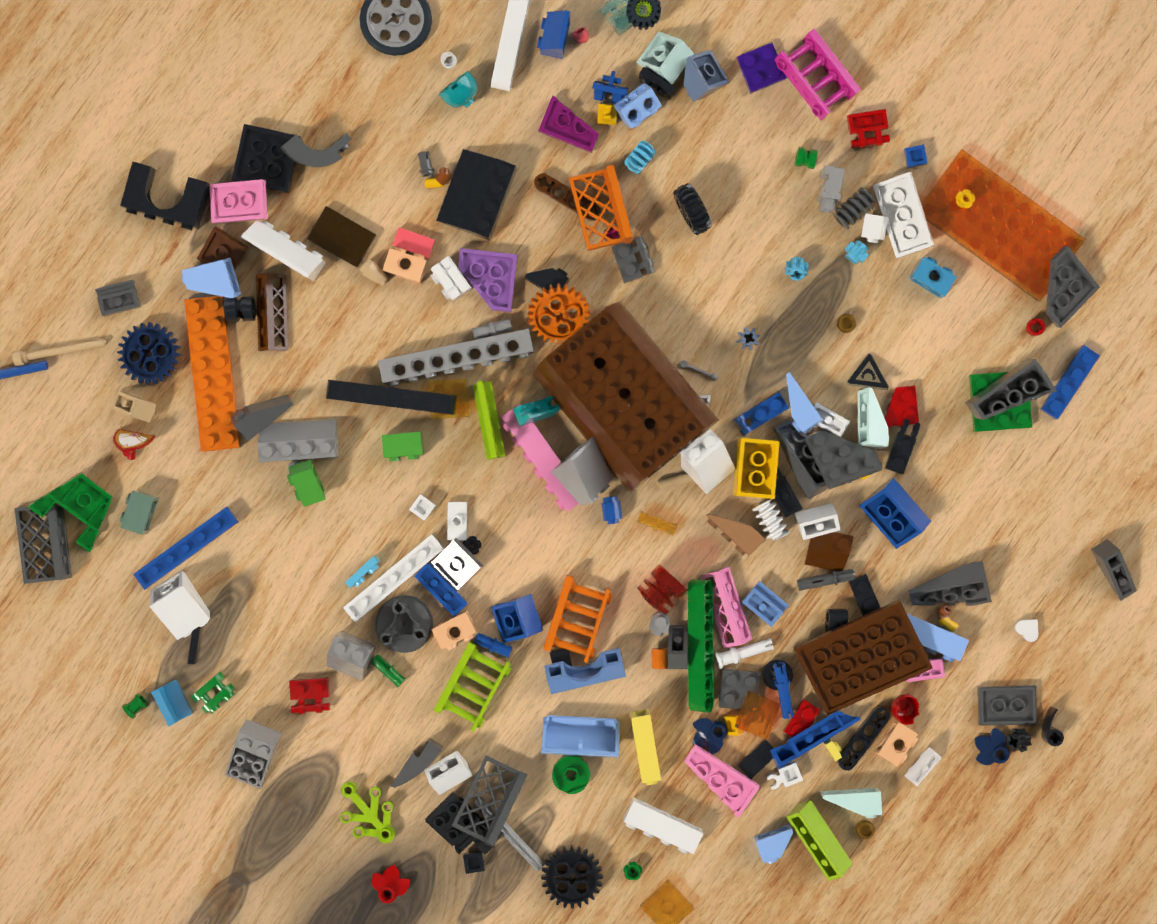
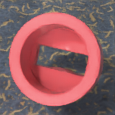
M580 27L572 33L573 38L579 44L586 43L589 39L586 27Z

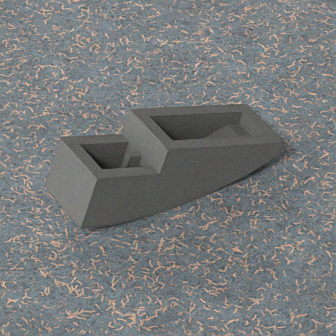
M430 739L421 754L413 751L391 786L396 788L418 776L435 760L443 746Z

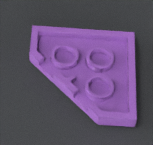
M460 248L458 268L493 311H512L518 255Z

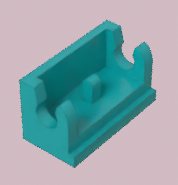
M554 396L514 407L513 411L519 425L523 426L552 417L561 410L559 405L552 406L551 400L554 399Z

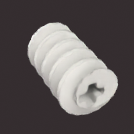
M769 499L755 506L752 511L760 512L756 518L763 519L759 525H766L762 530L763 532H769L766 539H773L775 541L786 536L790 531L783 530L787 525L786 523L780 524L783 517H776L780 510H773L777 504L775 502L770 503L772 499Z

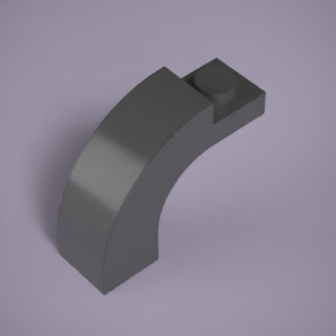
M346 133L329 148L314 150L308 147L296 134L280 148L296 163L306 167L318 168L334 164L342 159L338 151L342 153L350 146L348 142L351 138Z

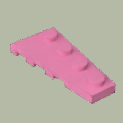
M694 744L684 760L709 785V788L734 811L738 818L760 788L759 784Z

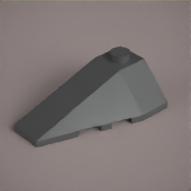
M791 420L775 426L773 430L777 439L780 441L779 443L795 477L807 497L810 499L826 491L828 487L805 441L807 434H804L802 431L798 432Z

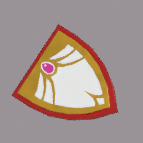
M118 429L113 436V443L116 448L123 452L125 457H128L129 460H135L136 449L149 445L156 436Z

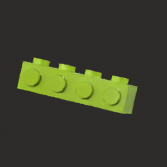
M808 800L797 804L786 816L827 880L841 878L853 863L813 802Z

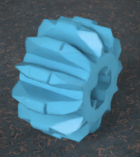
M640 141L626 158L624 164L630 171L638 174L652 159L656 150L646 141Z

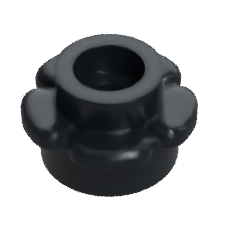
M470 536L467 540L463 541V545L475 555L479 552V548H481V541L477 540L475 536Z

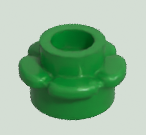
M629 862L623 869L625 877L628 880L639 879L642 867L637 862Z

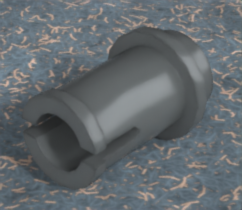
M419 152L417 155L421 168L419 170L420 174H422V177L432 176L434 168L431 165L430 152Z

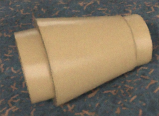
M368 259L359 270L363 273L362 276L381 286L388 279L386 273L374 260L372 262Z

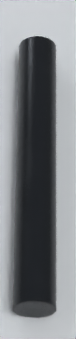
M200 627L192 631L187 664H195Z

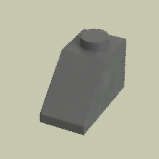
M670 625L668 669H688V625Z

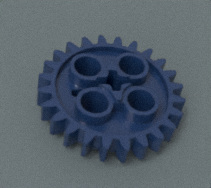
M148 322L146 327L144 323H140V329L137 326H133L134 332L127 330L129 336L121 337L125 343L118 344L123 348V350L117 351L118 354H122L118 361L124 362L120 368L128 369L125 375L129 376L132 374L131 380L135 381L138 378V383L141 384L144 380L147 385H150L151 381L154 384H158L159 379L164 382L166 381L165 375L172 377L170 370L177 371L174 364H180V362L176 360V357H180L182 354L176 353V350L180 349L181 346L175 345L178 341L177 338L171 339L174 334L173 332L166 334L167 327H163L160 330V324L156 323L153 327V323ZM148 335L150 342L145 346L143 338ZM161 346L166 347V353L163 356L159 354ZM148 350H149L150 353L152 354L151 357H148V354H147V351H148ZM135 352H138L140 354V358L138 361L135 362L133 360V354ZM151 362L156 364V369L153 372L149 370Z

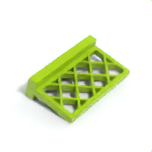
M478 381L477 384L472 386L486 458L490 460L506 457L492 382Z

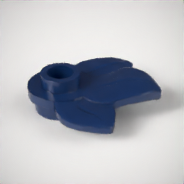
M708 718L694 721L693 726L697 732L693 738V746L694 744L699 747L708 746L711 754L720 751L723 746V739L728 732L727 726L721 721L713 722ZM716 727L721 728L720 733L714 732Z
M993 728L990 737L984 735L975 737V746L980 751L976 757L979 763L983 765H990L994 762L1001 764L1009 759L1010 752L1006 747V737L1000 730ZM1001 750L1002 755L997 757V751Z

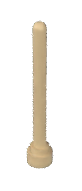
M99 339L28 353L18 350L12 352V358L15 366H22L28 360L103 347L106 345V340Z

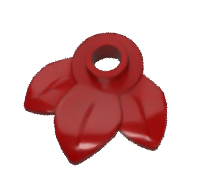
M395 865L389 866L383 875L374 873L372 876V886L378 891V898L383 903H392L397 896L404 895L410 885V879L400 878L399 870ZM389 890L391 895L386 896L384 891Z

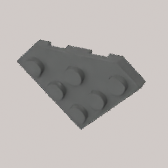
M1063 246L1050 260L1046 315L1058 328H1061L1100 288L1068 246Z
M824 430L805 438L829 490L883 469L874 450Z

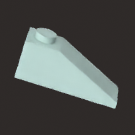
M871 387L858 391V444L874 450L888 447V426L874 391Z
M878 788L820 791L823 799L866 818H876L877 815H882L881 791Z

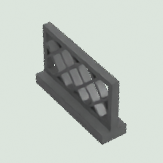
M55 503L47 512L45 520L40 518L28 506L14 508L24 584L72 578L64 508ZM21 511H27L32 515L27 523L22 519ZM34 519L41 523L37 531L30 526ZM44 527L50 532L47 540L40 534ZM27 529L34 534L30 541L24 537ZM37 537L44 542L39 550L32 545ZM47 546L52 549L50 558L42 553ZM29 548L37 553L32 560L27 557L26 552ZM39 556L46 561L42 569L35 564ZM49 565L54 568L55 576L50 577L45 573ZM31 567L39 572L35 579H30L29 577Z
M486 755L452 827L494 847L528 774L513 769ZM489 761L495 764L497 772L486 775L484 769L486 762ZM509 771L515 774L511 782L504 784L500 773ZM498 774L501 785L491 788L488 777ZM485 779L488 790L478 793L476 783ZM502 787L505 796L503 799L495 801L492 791ZM490 792L493 803L482 806L479 795ZM477 796L480 807L469 810L468 800ZM494 805L497 813L495 817L487 819L483 808ZM466 806L467 812L462 813ZM481 810L484 821L474 824L471 813ZM468 814L472 825L467 827L458 825L459 818ZM486 823L488 828L486 836L483 837L477 834L475 826Z

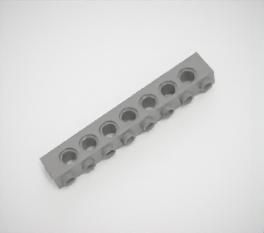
M528 328L378 360L382 383L388 384V387L399 385V381L407 380V383L418 381V377L425 376L426 379L437 377L436 373L444 372L446 375L455 373V369L463 368V371L474 369V365L482 364V367L493 365V361L500 360L503 363L512 361L511 357L519 356L520 359L531 357L530 353H534ZM511 341L518 343V349L514 352L508 350V344ZM493 345H497L500 349L499 353L495 356L489 353V348ZM474 349H478L481 352V356L476 360L470 356L471 351ZM455 353L461 354L462 360L460 363L455 364L452 362V356ZM436 357L443 359L441 367H434L433 360ZM418 361L424 363V369L420 372H417L414 368L415 363ZM399 365L405 367V373L401 376L396 374V368Z

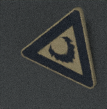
M872 354L866 355L846 382L847 385L857 387H871L880 390H888L889 388Z

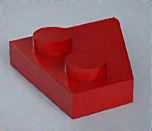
M915 385L894 388L892 399L885 415L888 427L901 426L904 419L909 420V425L916 422L919 423Z

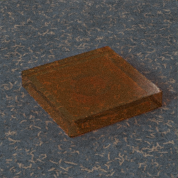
M747 691L735 727L768 740L780 708V703Z

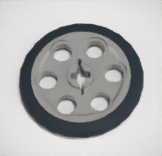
M365 0L359 18L364 38L374 49L387 55L397 56L413 52L423 44L431 30L432 15L426 0H411V5L408 8L401 6L402 0H392V4L389 7H383L381 4L382 0ZM374 14L382 16L380 23L375 24L371 21ZM394 15H396V17H400L398 19L399 23L397 24L394 21L391 22L393 20L392 17ZM413 15L420 17V22L417 25H412L409 21ZM383 31L391 33L389 40L384 41L380 38ZM404 31L410 34V38L407 41H402L399 38L400 34Z

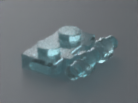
M609 0L600 9L603 15L609 12L612 13V16L608 18V22L618 36L632 27V23H629L628 17H626L628 0ZM625 2L626 6L618 11L616 7ZM642 6L639 8L640 15L645 16L648 14L647 7Z

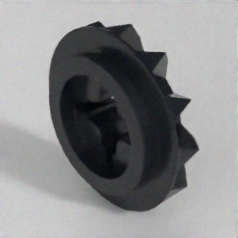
M778 659L770 661L764 666L762 673L766 686L777 691L778 689L773 682L774 675L770 672L771 670L774 671L773 665L775 663L778 667V662H784L790 684L793 679V671L789 664Z

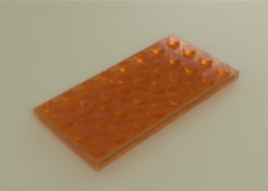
M963 149L958 152L921 203L925 218L929 223L1038 302L1048 292L1051 258L1063 246H1068L1076 254L1086 240ZM964 189L970 190L971 194L975 196V202L967 209L959 207L956 203L957 193L962 192Z

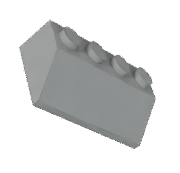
M337 419L270 423L259 432V462L339 457Z

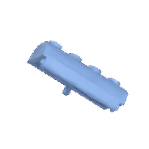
M547 715V717H543L541 754L619 758L620 721H616L615 718Z

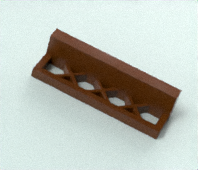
M286 274L256 275L258 351H288ZM272 278H280V287L277 290L273 286ZM276 296L280 300V307L278 309L273 305V299ZM276 316L281 319L279 328L274 324ZM277 335L282 339V346H275V337Z

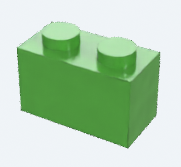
M422 432L382 435L384 458H389V462L401 461L400 457L408 456V460L420 459L419 455H424Z
M311 459L289 466V474L287 475L289 484L291 486L294 485L297 501L301 500L303 507L326 500L325 489Z

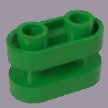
M221 671L191 696L195 702L201 699L205 703L201 709L206 714L208 712L213 714L220 708L219 703L223 699L227 702L235 695L233 691L236 688L231 683L227 686L222 683L225 676ZM216 687L220 692L211 699L207 693Z

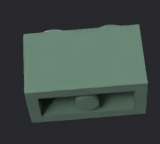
M140 491L129 493L126 498V511L120 517V528L142 535L147 534L159 497Z

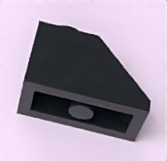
M549 268L526 273L524 276L533 285L541 290L544 287L547 291L550 290V285L555 289L558 283L561 288H564L565 284L569 281V278L566 277L568 273L560 268L557 270Z

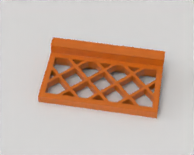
M614 165L606 166V169L570 177L569 182L587 251L623 242L625 244L632 243L633 235ZM604 176L605 182L602 187L592 183L595 177ZM583 181L587 183L583 192L575 188L574 182ZM589 186L599 190L595 198L585 194ZM601 192L609 196V201L606 205L597 201ZM583 197L592 201L587 210L579 204ZM594 204L604 208L599 216L590 212ZM606 210L614 214L611 223L602 219ZM587 215L597 219L592 228L584 223ZM599 221L609 226L604 234L595 230ZM613 228L618 231L620 238L612 240L606 235ZM592 232L602 237L599 243L590 245L589 237Z

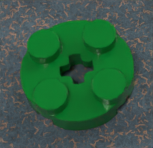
M565 755L558 759L552 771V780L556 788L567 794H577L585 789L590 779V769L587 762L578 755ZM568 770L576 771L577 774L574 775V779L566 777Z

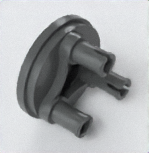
M409 595L396 596L388 600L377 614L376 631L380 642L393 651L400 653L416 651L425 645L432 634L433 617L431 611L423 601Z

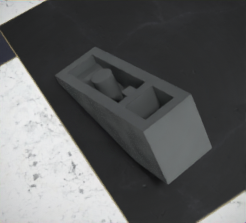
M288 395L248 405L243 409L237 410L233 414L231 421L233 426L250 441L290 408L293 403Z
M1108 539L1091 549L1098 566L1120 601L1137 591L1120 549Z

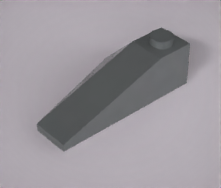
M983 561L964 564L909 590L912 605H936L938 602H947L948 605L966 603V606H973L992 602Z

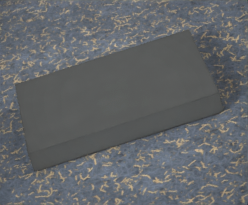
M1035 685L977 686L978 725L1037 724Z

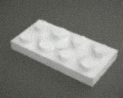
M911 172L873 185L882 216L888 217L887 231L895 257L900 258L934 246Z

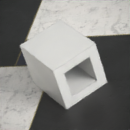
M865 214L861 237H866L867 242L878 243V240H885L888 217Z

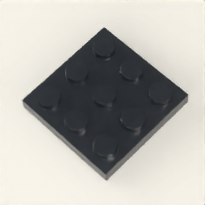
M244 124L232 181L266 180V189L289 194L296 162L289 158L280 147L294 135Z

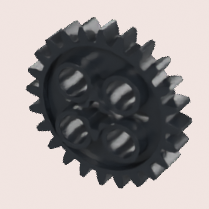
M573 845L570 846V850L563 846V852L556 849V856L550 853L551 861L545 860V865L548 867L542 868V872L546 873L541 875V879L546 880L542 883V887H548L545 890V894L551 893L550 900L552 901L556 898V905L564 902V908H566L567 904H570L573 909L576 903L581 908V902L583 901L588 905V898L594 900L595 896L593 893L599 894L600 890L597 886H602V882L599 881V879H603V874L599 873L602 871V866H597L599 859L593 860L594 853L588 856L587 848L581 852V846H578L577 850H574ZM563 863L568 868L565 871H560L557 866ZM583 863L587 868L579 871L576 866ZM571 873L574 874V880H570ZM582 882L587 887L584 890H580L577 888V884ZM560 883H565L568 887L565 890H560L557 886Z

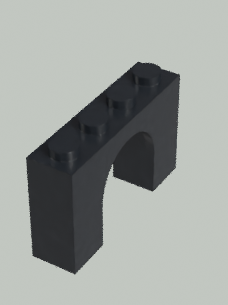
M132 161L120 204L121 207L126 209L125 212L132 215L142 213L144 218L150 220L160 218L163 219V223L174 226V223L181 224V228L190 231L193 228L199 229L210 191V184L188 177L181 201L173 208L158 209L153 204L150 196L156 170L151 166Z

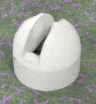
M450 51L442 53L440 57L442 65L447 69L453 68L457 63L456 56Z

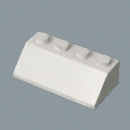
M256 220L242 234L241 237L313 282L326 263L322 260L323 256L314 250L312 253L305 250L306 245L298 240L295 243L289 240L290 235L282 230L279 233L273 230L274 226L265 220L263 223Z

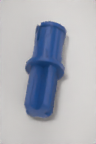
M478 633L474 639L475 644L489 649V652H496L506 658L509 657L513 648L497 641V638L492 639L481 633Z

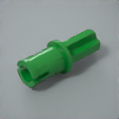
M376 655L372 659L371 663L384 674L383 677L386 676L397 688L406 679L393 668L394 665L391 666L380 655Z

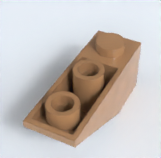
M711 514L706 515L709 518L707 522L714 529L720 528L723 531L721 535L728 542L732 540L737 545L735 549L742 555L746 553L750 556L765 540L750 525Z

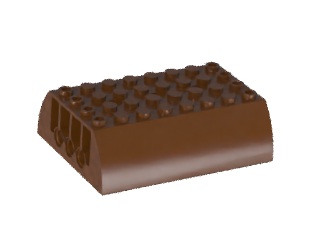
M621 302L614 303L603 309L546 356L533 373V376L550 396H554V402L560 406V409L586 440L594 437L607 466L629 493H632L719 421ZM598 358H602L606 362L602 369L594 366V362ZM623 388H627L631 392L630 397L627 399H622L619 396V392ZM652 418L655 420L656 425L653 429H647L644 426L646 419Z

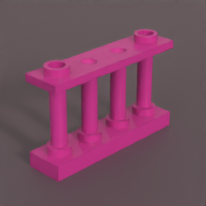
M814 28L802 40L804 45L788 56L784 51L780 52L774 61L811 107L813 114L822 121L830 113L828 107L843 96L849 101L861 88ZM807 51H811L816 60L799 71L793 64V61ZM819 66H822L828 75L813 86H810L804 77ZM831 81H834L840 90L825 101H822L816 92Z

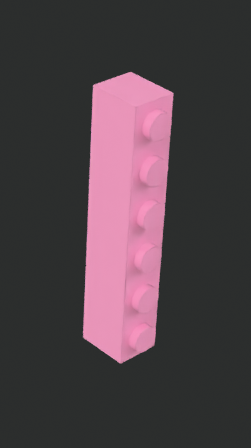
M513 409L501 417L503 419L501 422L502 426L507 432L509 430L514 435L512 440L518 448L522 446L525 451L523 456L528 463H534L536 466L534 471L540 479L544 478L547 484L545 487L551 495L555 493L558 498L556 503L561 510L566 509L568 512L579 503L551 472L561 461L535 424L529 423L520 426Z

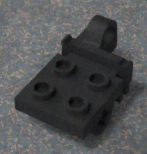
M453 792L425 818L426 823L451 846H455V851L458 854L472 842L484 854H487L493 848L485 842L452 827L464 801L462 797L456 796ZM466 806L462 813L467 812ZM471 813L474 824L484 821L482 817L479 818L478 813ZM468 814L461 816L457 823L462 827L472 825ZM486 823L475 826L477 834L485 837L488 832Z

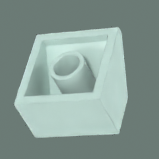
M658 31L636 63L672 85L685 68L686 58L694 55V53L683 40Z

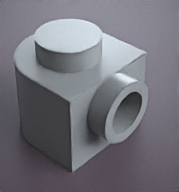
M662 611L655 612L651 616L649 630H652V634L663 636V633L668 634L670 627L668 615Z

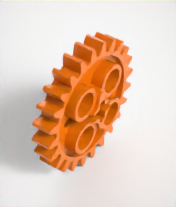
M558 283L555 289L550 285V290L548 291L543 287V294L536 292L537 299L531 298L533 305H528V318H530L529 325H532V331H537V337L543 335V341L550 338L551 343L557 339L558 344H560L562 339L566 341L582 328L585 323L589 322L590 310H588L589 303H586V297H581V291L575 293L574 286L568 290L567 284H565L564 288H561ZM553 300H559V301H560V302L557 303V304H552V303H551ZM571 308L576 309L575 312H568ZM543 316H550L549 319H542ZM560 324H566V325H567V326L564 327V328L558 327Z

